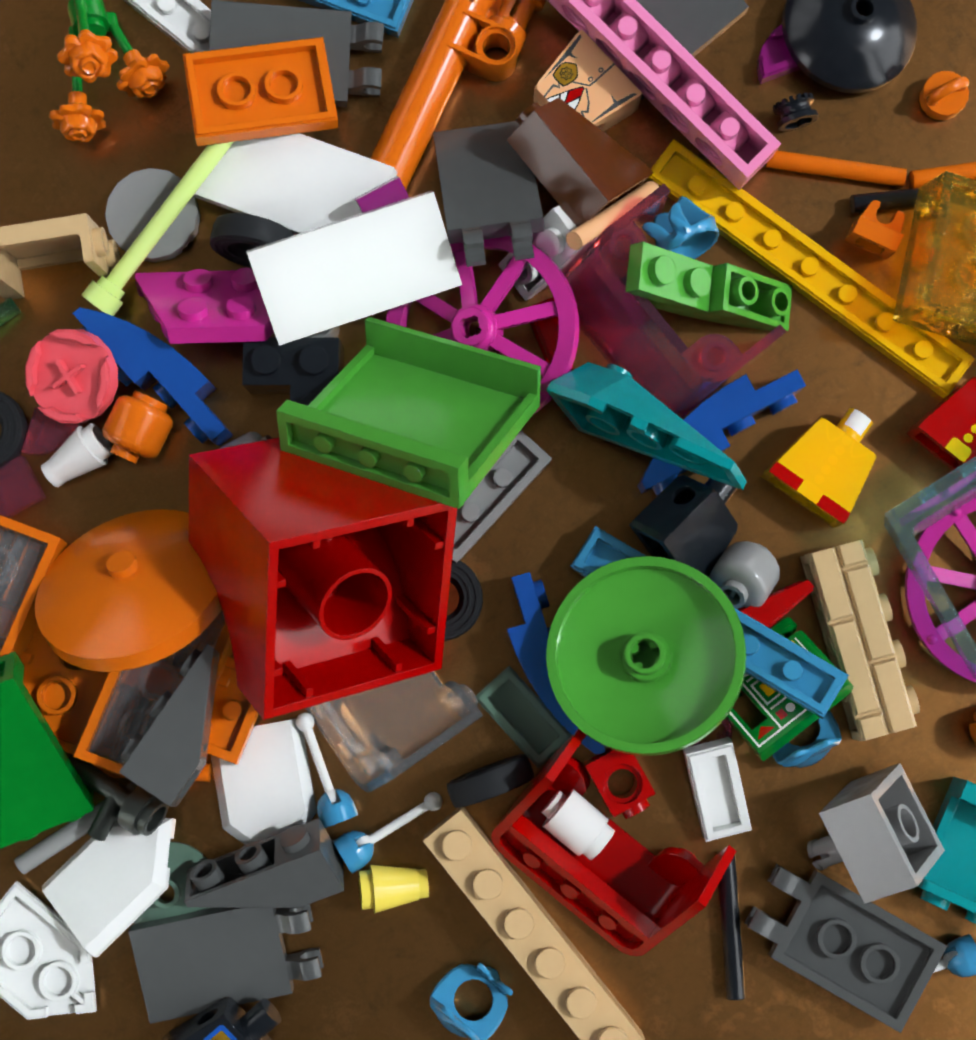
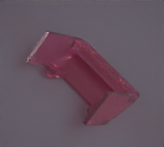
M662 184L610 225L564 275L569 282L577 303L579 327L607 362L618 365L630 372L633 376L632 379L683 419L771 349L786 333V330L780 324L744 354L741 353L729 338L720 334L703 336L688 348L648 299L625 292L630 245L639 242L647 243L646 237L640 229L644 223L650 222L663 211L670 190L665 184Z

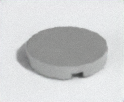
M147 168L130 173L116 184L107 200L105 218L110 235L125 252L128 250L179 183L180 177L168 170ZM193 196L144 261L157 263L174 259L183 252L182 249L187 247L189 242L192 243L198 233L201 217L197 198Z

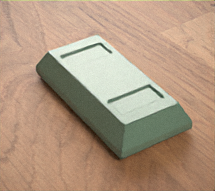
M510 666L474 697L538 769L572 736Z

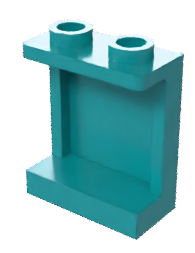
M953 777L933 824V828L945 851L917 887L923 889L920 896L921 899L948 911L951 902L967 909L965 919L976 924V784Z

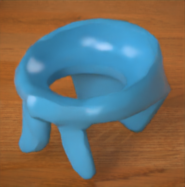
M681 196L672 205L669 212L656 215L654 223L646 222L642 226V229L655 239L656 246L693 259L708 251L717 242L720 233L715 217L701 210L684 196Z
M829 710L823 719H817L820 730L814 742L806 746H796L788 742L772 755L775 761L785 767L802 768L814 765L823 759L831 748L839 745L842 740L839 725L832 712Z
M480 962L477 966L459 964L448 971L436 984L430 995V1007L443 1027L451 1033L468 1038L469 1040H487L503 1021L508 1008L507 995H513V991L501 981L497 970L490 966L485 967ZM471 979L479 980L486 984L492 995V1006L488 1014L475 1021L467 1020L460 1016L454 1004V996L458 987L463 982Z

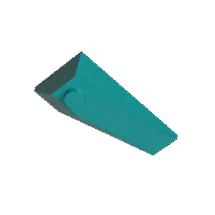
M587 362L551 381L546 391L578 431L738 489H744L747 480L737 464L632 379V374L624 368L615 364H608L605 368Z

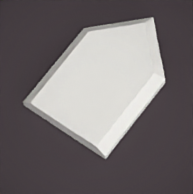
M296 718L254 726L238 765L211 755L222 828L244 845L277 835L294 825L310 822L317 812L304 732L296 727Z
M116 818L105 841H99L91 837L42 885V892L81 946L93 957L98 958L168 889L170 868L167 866L170 839H174L176 819L164 818L161 825L152 834L144 836L143 834H132L120 826Z
M16 881L0 900V998L27 1020L47 1018L53 1015L96 1012L97 1003L92 955L81 946L55 911Z

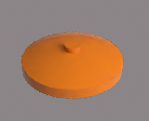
M168 509L145 510L126 514L107 521L79 537L55 559L40 583L35 600V617L38 627L55 654L71 665L100 672L131 670L155 663L174 654L202 634L222 609L217 591L208 572L189 543V513Z

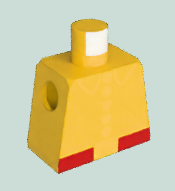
M854 408L847 410L837 426L821 417L764 471L761 477L831 527L841 526L847 521L876 460L875 453L860 443L873 425V422L865 414Z

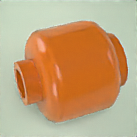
M134 390L132 396L122 395L118 397L102 428V434L105 439L113 443L110 452L134 464L137 463L140 456L147 459L156 458L160 454L173 427V420L166 413L169 406Z

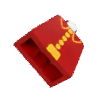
M972 377L953 390L915 423L906 434L975 489L976 377Z

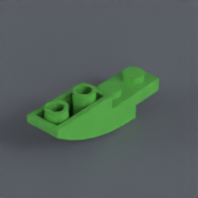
M646 242L630 245L625 292L649 299L648 306L687 317L732 326L777 332L789 330L792 285L729 263L713 266Z

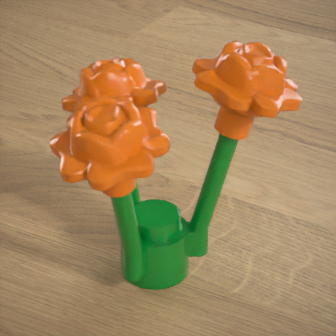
M70 0L67 5V11L71 26L68 28L69 35H66L64 38V48L57 54V59L61 64L65 65V74L72 77V92L68 94V104L59 106V110L50 111L49 118L52 120V128L60 130L65 139L89 142L95 135L96 130L106 128V121L103 119L104 112L102 110L93 109L87 104V95L83 92L82 79L87 83L95 82L97 77L106 78L110 76L111 65L117 61L118 53L115 49L111 48L112 42L111 38L106 36L107 31L112 33L123 51V61L127 66L119 71L118 76L120 80L116 83V87L119 91H125L130 98L135 96L138 98L156 96L158 91L164 88L165 80L167 79L166 72L169 70L170 65L167 61L160 60L158 54L154 53L143 57L137 49H133L119 26L116 13L106 12L103 0Z

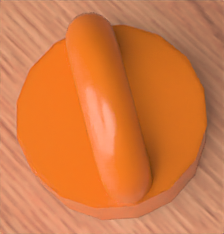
M940 71L933 74L927 79L920 90L919 102L922 110L927 116L935 120L945 121L954 118L963 110L968 102L969 79L953 71Z

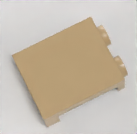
M87 213L0 227V296L5 300L25 298L22 270L84 261L99 277L102 275L107 277L120 260L116 241L114 239L110 240L106 235L105 229L99 227Z

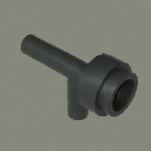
M74 755L68 757L83 783L105 797L88 830L89 836L99 841H105L116 818L120 826L134 835L143 834L148 836L161 825L168 812L169 806L140 786L131 791L92 764L73 757Z

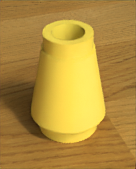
M370 865L369 870L358 871L361 910L373 909L375 914L418 901L419 899L429 898V883L426 869Z

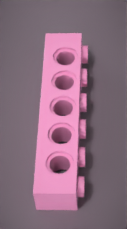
M547 0L578 31L582 29L642 92V95L738 190L773 157L780 147L781 143L638 1Z

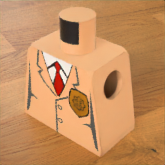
M581 29L538 81L534 88L533 101L543 106L560 98L604 132L638 110L642 92Z

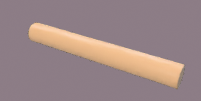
M647 181L596 214L590 220L570 231L566 235L568 246L573 250H579L657 198L660 194L658 184L654 181Z

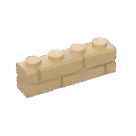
M862 539L800 556L806 580H809L814 586V591L810 594L829 659L838 669L849 675L847 679L853 685L852 692L842 700L852 739L867 741L916 727L914 715L920 713L919 700L914 688L911 685L905 686L900 668L906 667V656L898 639L892 640L887 622L893 620V613L886 594H878L873 576L879 575V564L874 550L871 547L865 548Z

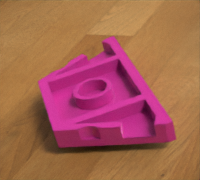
M252 268L225 271L194 269L188 272L135 273L134 278L137 292L140 297L144 296L147 300L149 311L155 321L161 324L162 332L169 344L267 341L274 333Z

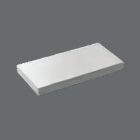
M298 133L235 141L193 196L236 213L250 214L272 220L288 228L296 235L362 213L355 198L396 177L398 172L393 166Z
M432 190L246 251L279 345L462 285L436 197Z

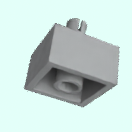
M901 763L850 781L819 812L829 835L811 840L807 844L809 858L821 856V859L812 862L817 870L821 871L829 866L844 862L864 904L917 887L945 851Z

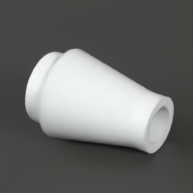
M90 423L86 427L78 426L50 459L41 465V470L46 479L53 486L59 488L74 478L107 465L108 457L113 454L110 452L113 445L105 439L102 430L94 423Z

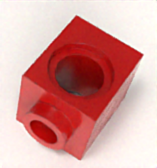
M607 748L605 753L595 755L582 762L613 817L622 813L624 818L628 819L650 806L647 799L655 795L656 792L635 755ZM619 769L629 770L634 779L631 790L623 795L613 794L608 788L610 775Z

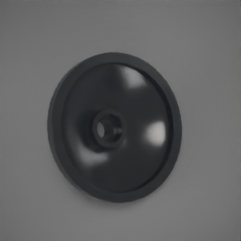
M786 0L782 13V31L791 57L808 77L831 90L844 93H864L888 84L908 64L916 46L917 19L910 0ZM856 7L861 8L867 16L860 15Z

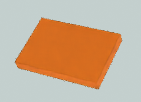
M323 37L182 54L197 146L338 128V116Z

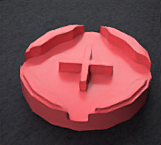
M57 329L48 333L49 335L45 336L42 341H38L31 348L25 365L26 387L29 395L34 396L36 402L40 405L37 408L45 416L59 423L78 424L101 416L112 404L118 388V367L110 348L98 336L83 329Z

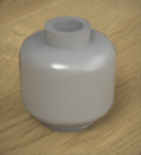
M749 541L735 542L726 548L714 565L709 578L725 593L734 608L759 607L765 603L779 581L780 567L776 558L766 547Z

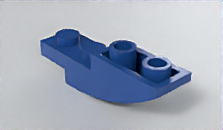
M81 307L72 313L83 325L80 329L98 336L110 348L118 367V379L126 387L134 382V384L146 391L158 381L159 383L153 387L154 391L171 409L177 404L181 406L189 415V418L184 422L185 426L202 444L210 439L218 447H221L233 436L204 402L217 388L174 348L150 332L109 314Z
M797 369L755 390L747 374L702 402L684 421L724 452L730 447V444L723 431L728 430L732 437L755 425L756 422L753 416L769 408L772 415H775L798 403L795 395L806 387V384ZM652 458L637 487L641 494L653 489L655 495L658 496L678 475L688 470Z
M530 572L511 577L524 621L523 625L507 629L514 652L527 679L541 701L557 721L572 735L578 727L562 710L554 695L548 677L546 648L550 627L546 626L541 609L550 607L543 582L541 579L533 582ZM587 735L581 742L596 755L605 753L604 746Z

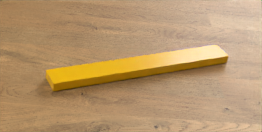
M675 139L672 140L651 168L653 174L646 181L656 182L660 191L674 202H677L681 196L687 197L701 210L714 216L719 234L782 281L792 285L793 289L942 398L949 395L975 360L974 357L906 308L907 312L915 319L908 318L904 314L900 303L742 188L738 190L723 174Z

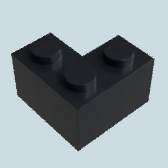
M269 337L267 341L243 342L242 385L250 394H290L291 401L308 406L344 368V347L339 338L304 337L282 345L278 344L276 337Z

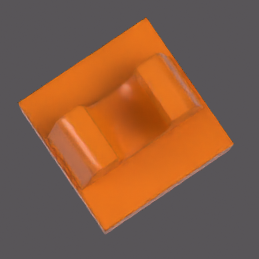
M873 200L852 223L844 241L883 259H888L897 251L904 236L901 231L905 215L902 211L898 210L891 218L890 223L883 224L878 221L876 216L881 202Z

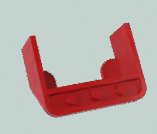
M578 728L547 761L492 831L491 839L495 848L506 859L617 950L630 956H642L707 906L737 851L728 845L705 865L692 852L684 848L667 847L655 856L609 818L607 824L615 832L603 850L591 861L583 854L580 856L574 854L542 827L547 817L541 811L558 790L566 795L571 789H574L583 797V794L590 785V778L583 764L572 757L586 737V734Z

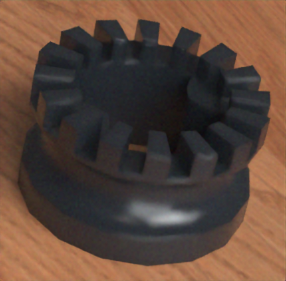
M812 93L796 94L795 100L792 95L789 96V102L784 98L782 102H777L776 105H773L774 114L780 115L781 118L777 123L779 131L797 130L818 120V111L811 108L815 101Z

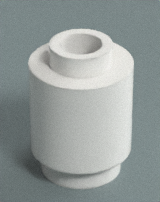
M571 789L566 795L558 790L541 811L547 817L542 827L577 856L583 854L590 861L603 850L615 832L607 824L609 818L574 789Z

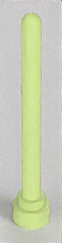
M234 142L212 144L205 147L107 277L102 275L97 282L92 280L81 294L86 300L111 316L116 314L123 305L120 299L125 292L122 288Z

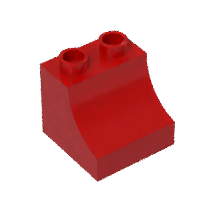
M279 437L189 454V543L201 559L217 591L232 645L237 687L263 720L442 669L457 508L282 451L280 449Z

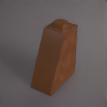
M560 98L543 106L535 102L527 107L515 120L519 127L507 139L508 143L577 227L638 188L653 174L648 165Z

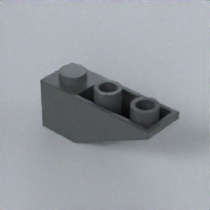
M209 644L205 646L202 652L195 649L189 655L180 669L179 674L184 678L173 694L166 691L160 697L150 713V716L155 720L144 736L139 733L136 734L121 755V759L126 763L119 773L170 807H177L207 761L220 652Z
M318 818L302 825H294L282 833L259 842L248 843L238 850L215 859L204 860L196 866L187 869L184 903L187 907L301 908L344 891L343 859Z

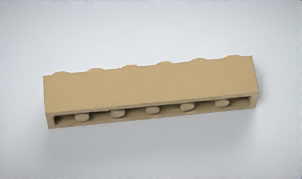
M458 807L425 834L423 839L425 845L579 1040H645L642 1030L504 856L495 848L492 841L465 807Z

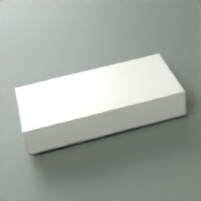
M730 737L683 749L702 836L705 842L751 831L752 827L735 750Z

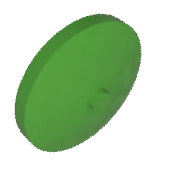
M641 556L621 559L600 567L587 575L562 601L552 621L547 640L546 664L548 677L554 695L564 713L584 734L607 748L630 755L655 756L669 754L685 749L705 738L722 723L733 708L740 694L746 672L747 657L744 633L739 617L728 597L717 584L697 569L682 562L663 557Z

